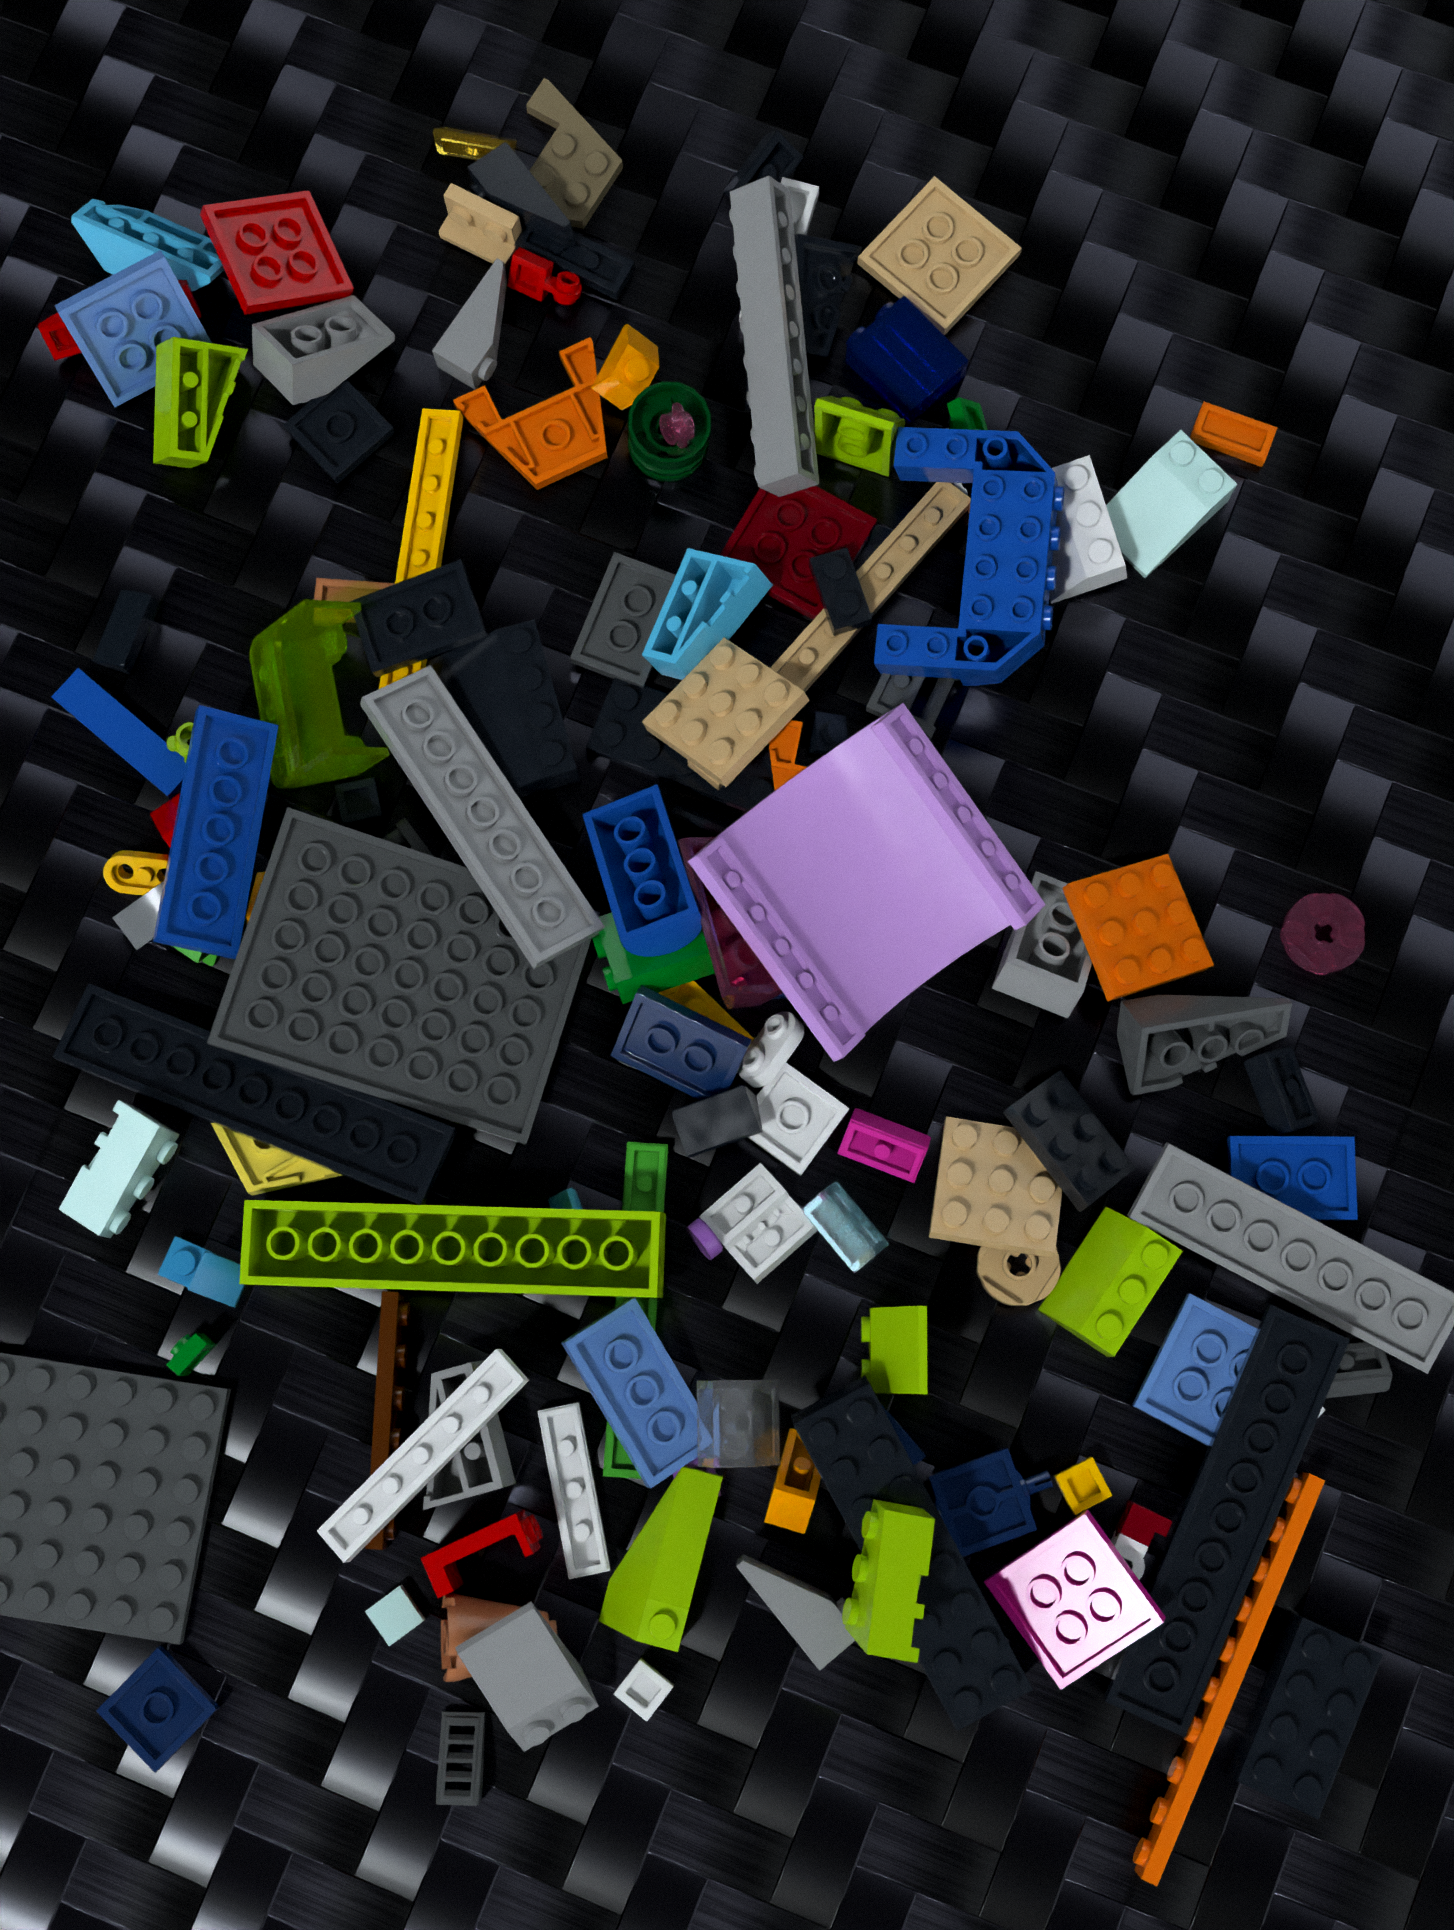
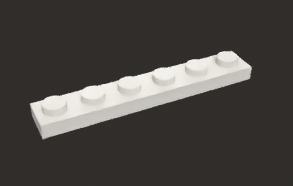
M496 1349L317 1530L343 1563L350 1562L529 1381L502 1349Z

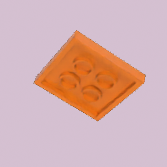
M1169 854L1077 880L1062 888L1107 1001L1186 977L1214 966Z

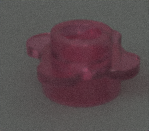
M679 402L673 403L672 411L660 416V430L668 444H677L679 448L683 449L687 447L688 439L694 438V421L691 415L684 411L683 406Z

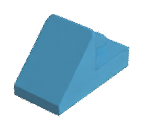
M177 1236L174 1237L158 1272V1275L181 1284L192 1292L235 1308L246 1286L239 1284V1263Z

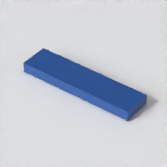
M79 668L51 696L167 797L172 799L181 789L186 766L184 757L177 752L170 751L163 739Z

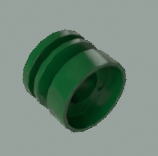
M664 381L647 387L635 398L629 411L628 450L633 463L645 475L658 481L676 482L691 476L702 466L708 452L711 432V414L705 400L695 389L680 382ZM666 433L674 434L670 444L663 442Z

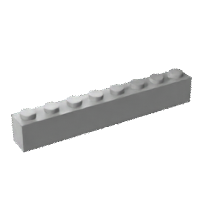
M768 175L730 191L731 209L729 216L733 225L735 242L733 255L737 263L738 273L736 289L740 298L742 315L740 318V328L744 336L745 346L743 362L748 377L749 391L747 392V401L751 409L752 419L750 436L754 445L756 461L754 475L759 488L782 497L818 485L819 474L790 189Z

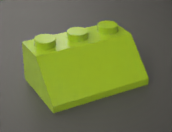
M1104 1207L1062 1271L1056 1286L1045 1297L1038 1311L1106 1357H1115L1183 1251L1148 1227L1108 1207Z

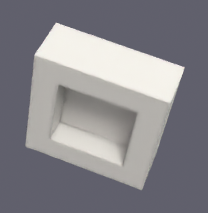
M640 1658L615 1690L614 1695L645 1721H648L674 1687V1684Z

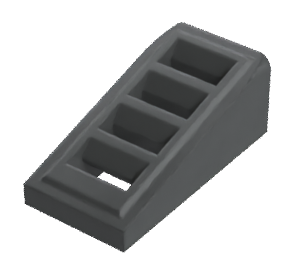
M442 1711L436 1788L437 1805L477 1806L481 1803L485 1737L484 1711ZM451 1726H475V1733L451 1734ZM450 1744L474 1745L473 1752H450ZM450 1763H472V1771L449 1770ZM449 1782H471V1790L449 1789Z

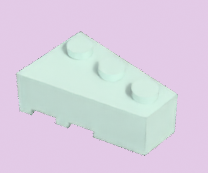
M121 1100L117 1101L112 1110L119 1116L109 1135L105 1132L99 1134L94 1143L100 1147L99 1151L89 1166L83 1165L59 1208L60 1211L92 1232L106 1238H111L114 1233L116 1235L119 1234L126 1227L131 1218V1214L128 1211L137 1198L143 1199L154 1184L153 1174L160 1164L164 1165L172 1158L178 1146L175 1141L180 1135L141 1109Z

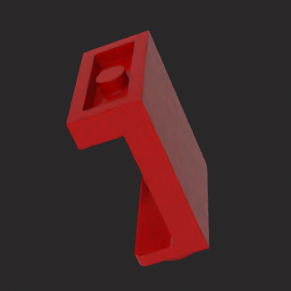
M522 1509L421 1557L437 1598L455 1591L464 1584L455 1561L510 1535L517 1537L525 1557L539 1550L541 1547L538 1541L543 1538V1533L534 1514L527 1517L525 1510Z

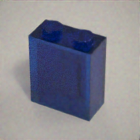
M903 296L895 304L889 302L884 305L875 316V321L866 329L864 327L858 328L847 340L845 362L902 419H905L909 426L965 377L969 360Z

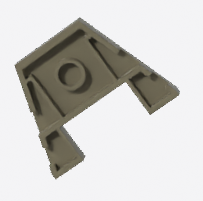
M544 78L526 104L527 113L556 128V131L529 171L571 222V226L584 229L622 171L623 161L554 85Z

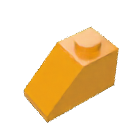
M629 324L624 325L591 388L620 410L631 406L635 398L644 389L649 387L659 368L658 346Z
M789 1429L764 1522L805 1534L816 1501L821 1476L796 1429Z

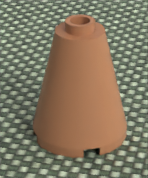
M454 1593L444 1595L442 1608H447V1620H441L442 1669H447L443 1677L444 1682H456L472 1677L457 1654L455 1647L521 1607ZM538 1610L557 1634L556 1620H549L546 1611Z

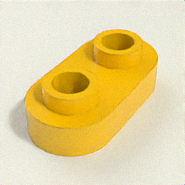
M130 850L118 851L104 865V879L110 888L119 893L144 895L164 881L165 876L162 873V869L167 868L169 855ZM122 865H129L133 869V874L125 872Z

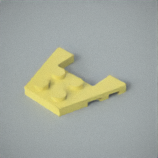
M211 1123L246 1191L252 1196L342 1176Z

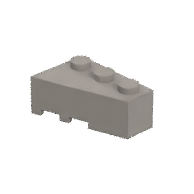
M484 1360L469 1362L431 1373L429 1416ZM498 1413L427 1483L423 1510L516 1484Z

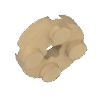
M980 1246L977 1254L976 1273L984 1289L997 1301L1010 1306H1027L1044 1299L1056 1286L1061 1272L1057 1247L1053 1258L1025 1254L1027 1256L1025 1264L1029 1267V1271L1026 1274L1018 1272L1015 1276L1009 1271L1011 1264L1007 1260L1010 1255L1018 1257L1021 1253Z

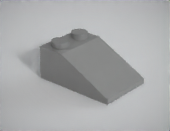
M352 295L252 324L253 365L292 405L305 403L311 399L327 395L393 343L395 341V334L358 298Z
M1035 871L1031 884L1046 905L1026 926L1012 930L992 989L1068 1018L1084 992L1092 961L1062 889L1068 883Z
M744 1554L737 1559L736 1567L819 1671L855 1641L845 1629L842 1621L845 1603L843 1597L836 1602L829 1593Z
M532 1602L527 1603L455 1647L457 1654L501 1723L524 1752L533 1746L543 1743L549 1736L567 1725L579 1721L585 1714L599 1707L582 1667Z

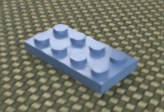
M635 1297L629 1298L561 1342L647 1488L654 1487L720 1442Z

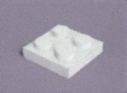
M785 1063L776 1077L764 1086L757 1095L763 1132L748 1138L801 1176L850 1108L788 1063Z

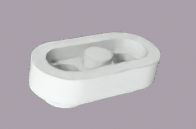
M787 1011L771 1016L749 1046L739 1068V1076L754 1088H760L769 1084L801 1042L804 1036V1025L792 1013Z

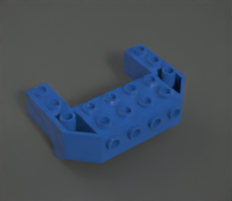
M898 427L894 468L900 481L972 483L958 628L878 624L874 665L880 674L960 679L963 686L1001 683L1044 647L1046 630H1051L1053 606H1049L1048 603L1050 590L1055 591L1057 566H1052L1053 551H1059L1061 528L1056 526L1057 511L1063 510L1064 486H1058L1055 472L1018 431Z

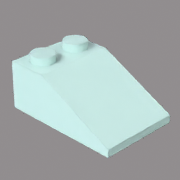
M1182 430L1162 446L1106 505L1123 558L1144 578L1149 576L1229 501L1237 486V483Z

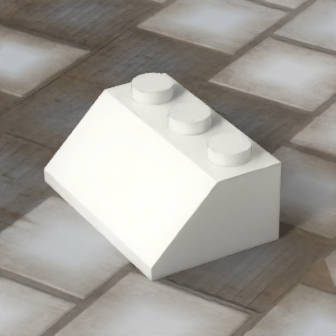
M1090 455L1052 468L1056 474L1058 486H1064V505L1062 511H1057L1056 526H1060L1061 535L1059 551H1053L1052 566H1057L1055 591L1050 590L1049 592L1051 604L1127 579L1126 565Z

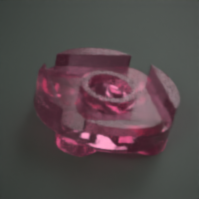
M1313 893L1300 899L1287 912L1280 931V938L1284 943L1287 954L1299 967L1316 975H1326L1348 967L1362 953L1365 945L1364 917L1358 907L1342 895L1335 893L1331 895ZM1316 924L1320 927H1324L1327 924L1332 927L1333 930L1329 934L1333 939L1331 943L1325 940L1320 942L1316 939L1315 935L1317 932L1314 929Z

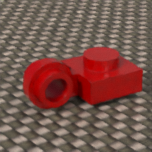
M521 247L513 253L507 287L540 302L548 295V292H551L555 301L563 305L574 304L580 298L582 292V284L576 274L563 271L558 273L557 277L552 276L554 262Z

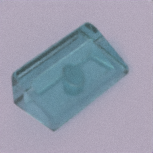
M836 1181L821 1191L802 1209L806 1217L853 1272L858 1271L889 1245L887 1240Z

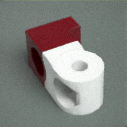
M1128 1500L1111 1538V1542L1140 1580L1145 1569L1143 1558L1154 1533L1156 1532L1166 1537L1173 1521Z

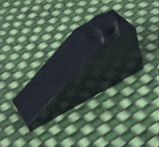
M504 142L468 166L472 183L468 185L471 193L519 216L522 228L568 248L576 244L571 222L507 142Z

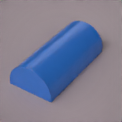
M658 785L582 814L623 947L634 955L654 957L675 952L692 942L700 933L703 920Z

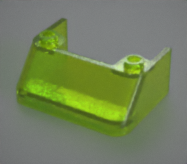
M304 599L258 634L251 643L250 664L260 720L279 725L270 772L271 779L277 788H299L357 776L389 756L388 748L366 747L358 736H345L332 666L341 659L347 649V638L343 632L342 624L362 610L360 602Z

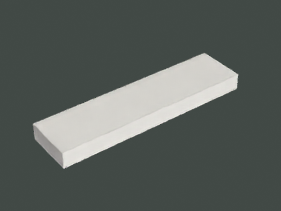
M580 1402L539 1410L537 1412L568 1578L573 1579L610 1571L611 1566Z

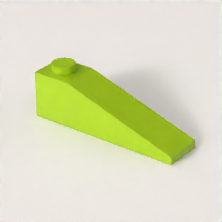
M687 1466L679 1470L610 1577L599 1622L635 1641L678 1652L723 1476Z

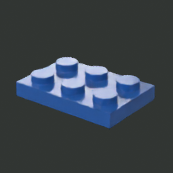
M1227 1137L1229 1175L1315 1220H1358L1355 1137Z

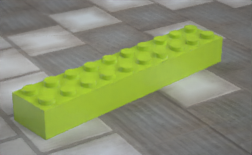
M244 1200L239 1284L663 1298L666 1214L655 1211Z

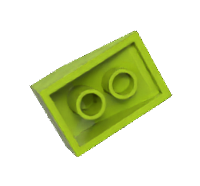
M826 396L817 398L814 405L816 454L889 477L895 458L897 428L905 427V419L900 418L897 413L882 408L877 411L865 407L858 400L851 397H841L840 399Z
M927 1306L869 1308V1317H861V1342H869V1359H861V1377L866 1375L875 1393L928 1394Z

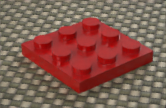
M309 190L203 205L200 216L244 315L351 296L354 287Z

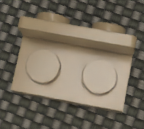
M451 183L443 195L448 216L439 229L440 238L492 264L498 258L504 262V266L507 268L513 253L516 251L514 244L522 232L519 216Z

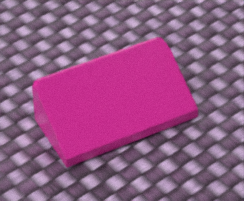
M855 1108L837 1154L914 1183L928 1150L931 1137Z

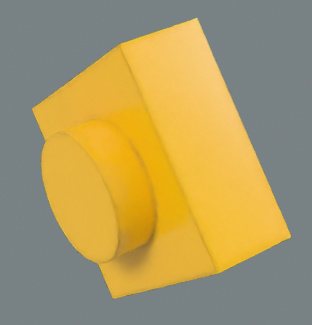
M1089 1457L1054 1475L1073 1515L1112 1496L1093 1457Z

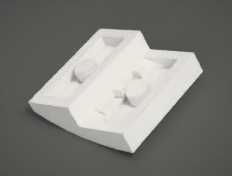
M761 1163L699 1216L756 1284L819 1230L816 1224Z

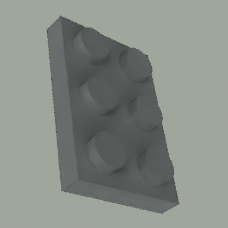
M614 552L570 656L571 663L612 679L618 678L641 688L646 687L654 667L642 656V653L676 575Z

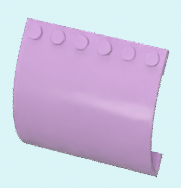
M904 703L859 730L803 769L742 815L688 860L693 870L833 1062L844 1058L864 1038L865 1033L878 1020L936 973L1011 925L1014 930L1026 926L1046 905Z

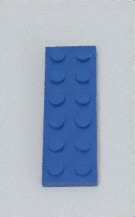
M202 705L197 707L153 942L230 959L236 958L241 943L279 725Z

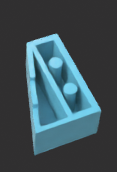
M687 548L642 656L661 675L683 680L724 637L729 640L773 584L754 563Z

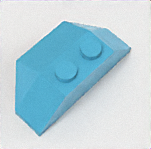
M92 199L72 215L71 223L104 271L113 275L160 250L177 280H187L192 292L211 283L224 271L210 238L147 210L124 205H105L104 201Z

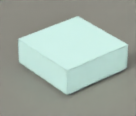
M402 1584L365 1611L388 1646H391L426 1620Z

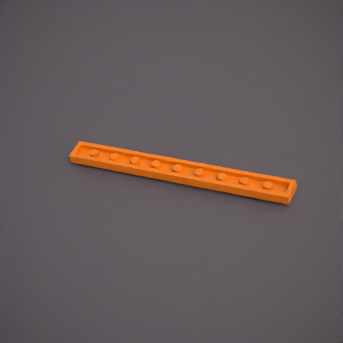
M1300 1472L1298 1478L1293 1477L1284 1498L1287 1504L1281 1517H1276L1267 1539L1271 1541L1265 1557L1260 1556L1251 1578L1254 1580L1248 1597L1244 1595L1235 1616V1619L1238 1620L1232 1636L1228 1635L1218 1657L1221 1663L1215 1677L1211 1675L1201 1698L1204 1700V1704L1199 1716L1194 1715L1187 1735L1184 1737V1740L1188 1741L1181 1757L1176 1756L1169 1767L1167 1780L1171 1782L1165 1797H1158L1150 1815V1821L1154 1823L1148 1838L1142 1837L1133 1855V1863L1137 1864L1134 1869L1142 1880L1155 1886L1159 1884L1325 1483V1480L1310 1473Z

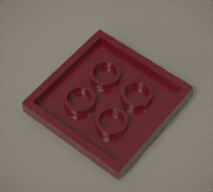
M817 486L782 497H778L760 488L721 551L720 556L756 564L773 584L766 593L767 595L814 620L822 611L823 605L808 565L809 558L847 547L854 564L876 527L877 519Z

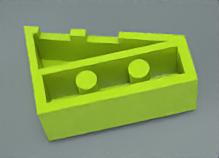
M171 337L156 346L153 463L193 468L208 462L224 418L222 414L229 395L233 393L238 369L241 362L245 360L248 349L178 337Z
M873 1499L871 1511H867L864 1515L862 1522V1537L865 1538L861 1555L857 1554L853 1562L852 1579L855 1581L852 1597L847 1598L844 1603L842 1621L848 1633L868 1655L918 1663L920 1649L911 1647L914 1619H923L925 1605L917 1604L916 1602L921 1576H928L935 1523V1519L923 1508Z

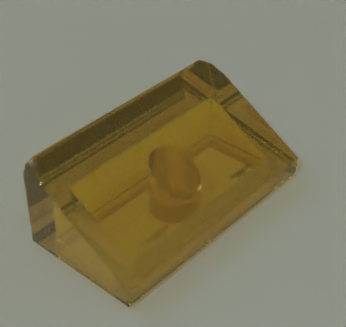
M438 127L433 130L437 152L443 155L478 160L504 142H507L514 152L517 145L516 139L447 127Z

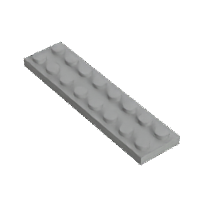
M431 665L362 697L361 707L533 969L593 938L604 929L605 926Z
M1168 1142L1164 1145L1127 1214L1129 1218L1427 1374L1454 1327V1292Z

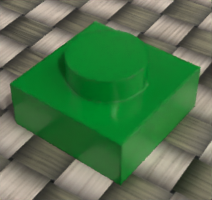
M961 397L947 403L951 417L949 419L950 429L988 430L980 403Z
M195 1333L192 1337L187 1334L172 1348L170 1353L174 1357L166 1365L178 1376H189L216 1344L206 1334Z

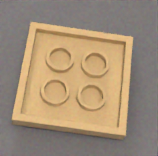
M934 176L858 256L857 264L942 335H945L1020 256L1022 248Z
M724 637L642 723L647 731L727 787L810 700L805 691Z
M946 1116L929 1238L1053 1258L1056 1251L1062 1197L1060 1186L1014 1127Z

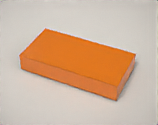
M1203 401L1189 438L1198 445L1262 467L1278 427Z

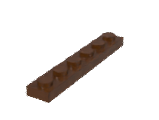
M382 1291L370 1476L402 1445L403 1441L402 1428H396L397 1411H403L405 1405V1386L399 1385L400 1369H406L408 1345L407 1343H402L403 1326H409L411 1306L410 1301H404L405 1293ZM397 1515L365 1546V1549L383 1550L389 1547V1540H395Z

